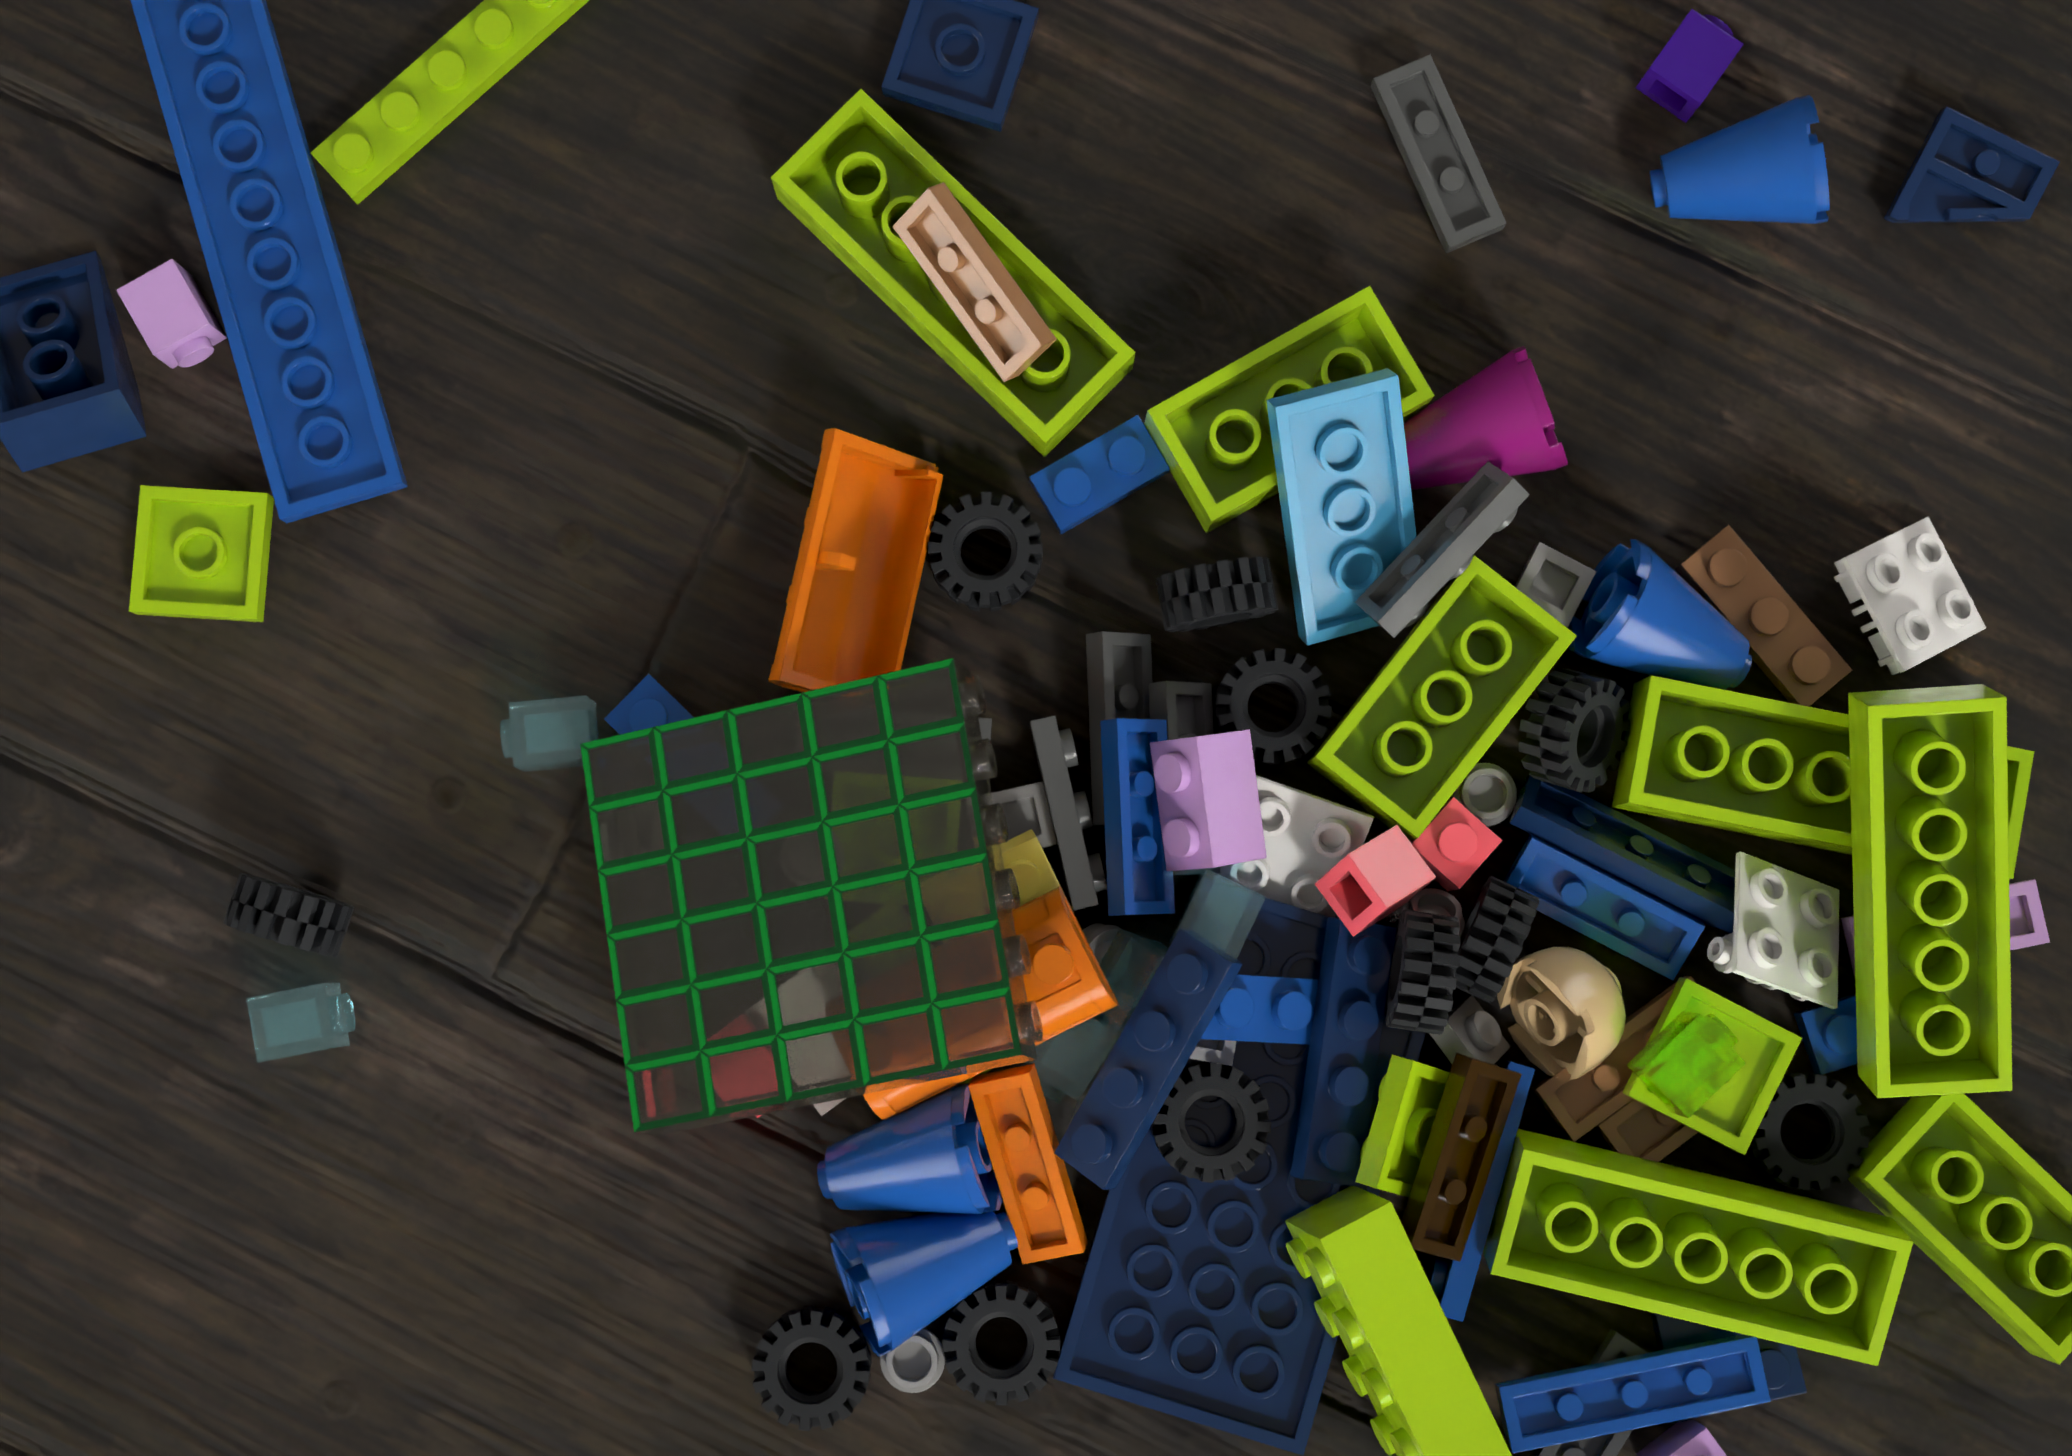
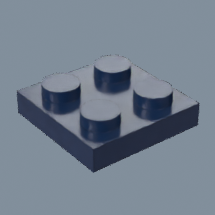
M910 0L881 86L882 95L1001 132L1038 20L1039 8L1014 0Z

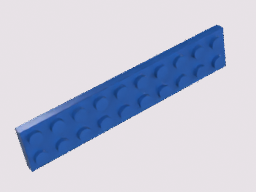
M130 0L279 519L287 524L407 488L406 478L266 0Z

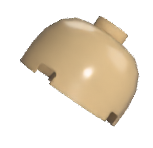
M1551 947L1524 956L1514 962L1509 977H1506L1501 991L1497 993L1500 1009L1510 1004L1512 1014L1517 1022L1508 1028L1514 1042L1529 1061L1549 1076H1555L1560 1070L1566 1068L1568 1073L1572 1074L1570 1080L1581 1077L1597 1067L1612 1053L1624 1032L1625 1005L1618 978L1609 968L1578 949Z

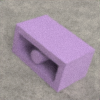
M1250 729L1150 742L1167 871L1215 868L1267 858Z

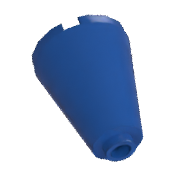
M1810 95L1796 97L1661 155V168L1649 171L1654 207L1667 206L1669 218L1804 224L1828 222L1829 218L1826 211L1830 210L1824 145L1823 142H1818L1816 133L1811 134L1810 124L1819 123L1813 98Z
M1630 539L1631 549L1621 543L1612 548L1594 569L1596 573L1582 598L1589 603L1581 620L1573 616L1567 627L1577 635L1569 645V650L1586 659L1649 676L1652 675L1726 690L1728 687H1737L1747 676L1752 664V656L1749 654V640L1646 544L1637 539Z
M969 1083L958 1084L887 1120H882L828 1146L825 1160L819 1161L817 1166L818 1182L823 1196L826 1199L833 1198L834 1203L841 1210L985 1214L1000 1210L1003 1199L994 1170L991 1171L992 1163L969 1091Z
M993 1211L985 1214L929 1213L844 1227L830 1233L834 1241L830 1243L831 1251L846 1297L851 1307L856 1306L863 1319L870 1318L871 1321L859 1327L870 1348L878 1357L892 1352L1009 1267L1012 1263L1010 1251L1018 1248L1015 1231L1004 1211L995 1214Z

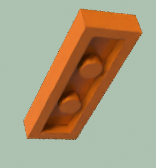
M1035 1063L974 1076L968 1085L1004 1206L1017 1237L1018 1252L1022 1265L1084 1253L1088 1239L1064 1160L1054 1154L1059 1143Z

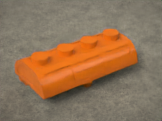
M837 428L824 431L820 460L810 504L807 507L804 520V531L792 584L789 587L786 600L787 606L774 664H772L768 681L802 693L901 670L944 476L938 473L939 468L934 463ZM899 679L887 681L889 698H895ZM872 685L820 697L849 705L876 709Z
M1061 886L998 917L1021 1053L1119 1005ZM993 929L959 936L931 950L938 994L1002 981ZM917 958L858 987L860 1010L924 997ZM843 995L828 1002L826 1006L827 1017L846 1013ZM1005 997L941 1010L949 1061L1014 1048ZM926 1013L863 1026L871 1077L935 1064ZM844 1029L832 1032L856 1080L849 1030ZM1012 1057L859 1087L874 1113L880 1119L887 1120Z

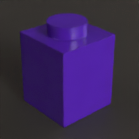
M1691 9L1640 80L1636 89L1687 123L1734 59L1743 43L1733 37L1731 29L1722 20L1712 15H1701L1694 9Z

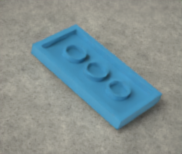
M1389 368L1266 400L1298 637L1307 646L1380 626L1355 601L1417 537L1399 378Z

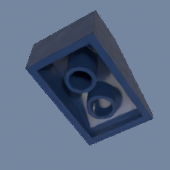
M97 251L1 277L0 439L20 470L26 472L147 437L138 385L101 258Z

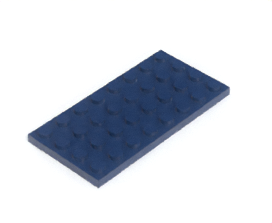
M1203 878L1200 880L1186 929H1192L1241 962L1243 965L1237 975L1317 979L1319 982L1328 916ZM1385 1013L1367 1137L1369 1136L1379 1101V1086L1382 1078L1387 1073L1392 1054L1418 1062L1426 1034L1425 1032L1388 1027L1385 1022ZM1236 1041L1232 1067L1244 1072L1245 1075L1253 1079L1260 1087L1259 1090L1263 1097L1267 1099L1270 1108L1268 1116L1271 1121V1133L1267 1135L1265 1143L1268 1145L1263 1155L1259 1154L1254 1161L1255 1165L1247 1172L1244 1170L1237 1174L1236 1178L1228 1181L1216 1180L1214 1183H1209L1195 1178L1190 1179L1182 1175L1161 1155L1156 1146L1151 1127L1149 1128L1117 1187L1107 1191L1060 1348L1058 1364L1053 1373V1379L1304 1455L1338 1336L1332 1338L1316 1312L1314 1302L1321 1299V1296L1312 1277L1304 1279L1290 1258L1286 1243L1293 1240V1237L1285 1220L1349 1187V1185L1303 1180L1290 1176L1309 1051L1308 1044ZM1189 1059L1185 1067L1206 1061ZM1201 1097L1194 1101L1186 1112L1185 1128L1187 1134L1193 1142L1200 1146H1219L1231 1137L1235 1129L1236 1119L1234 1111L1230 1104L1221 1097ZM1360 1184L1359 1188L1379 1196V1189Z

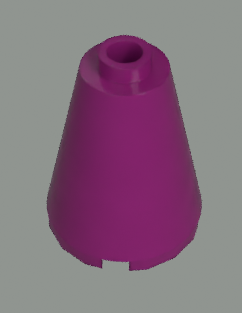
M1525 346L1511 350L1404 421L1412 490L1469 482L1487 462H1490L1510 476L1551 471L1568 465L1562 442L1558 443L1554 432V419L1531 359H1528Z

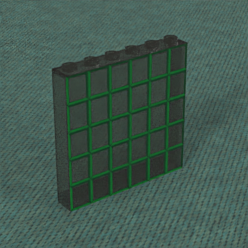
M951 658L580 744L634 1133L663 1135L1038 1060L1035 1042L1042 1041L1043 1039L1042 1022L1035 1001L1027 1002L1023 975L1031 973V958L1023 934L1016 935L1012 909L1019 908L1020 905L1019 889L1013 870L1011 868L1004 869L1000 843L1008 842V826L1001 804H993L989 782L990 778L997 777V763L990 740L988 738L982 739L978 718L979 714L986 712L985 694L978 675H971V672L956 659Z

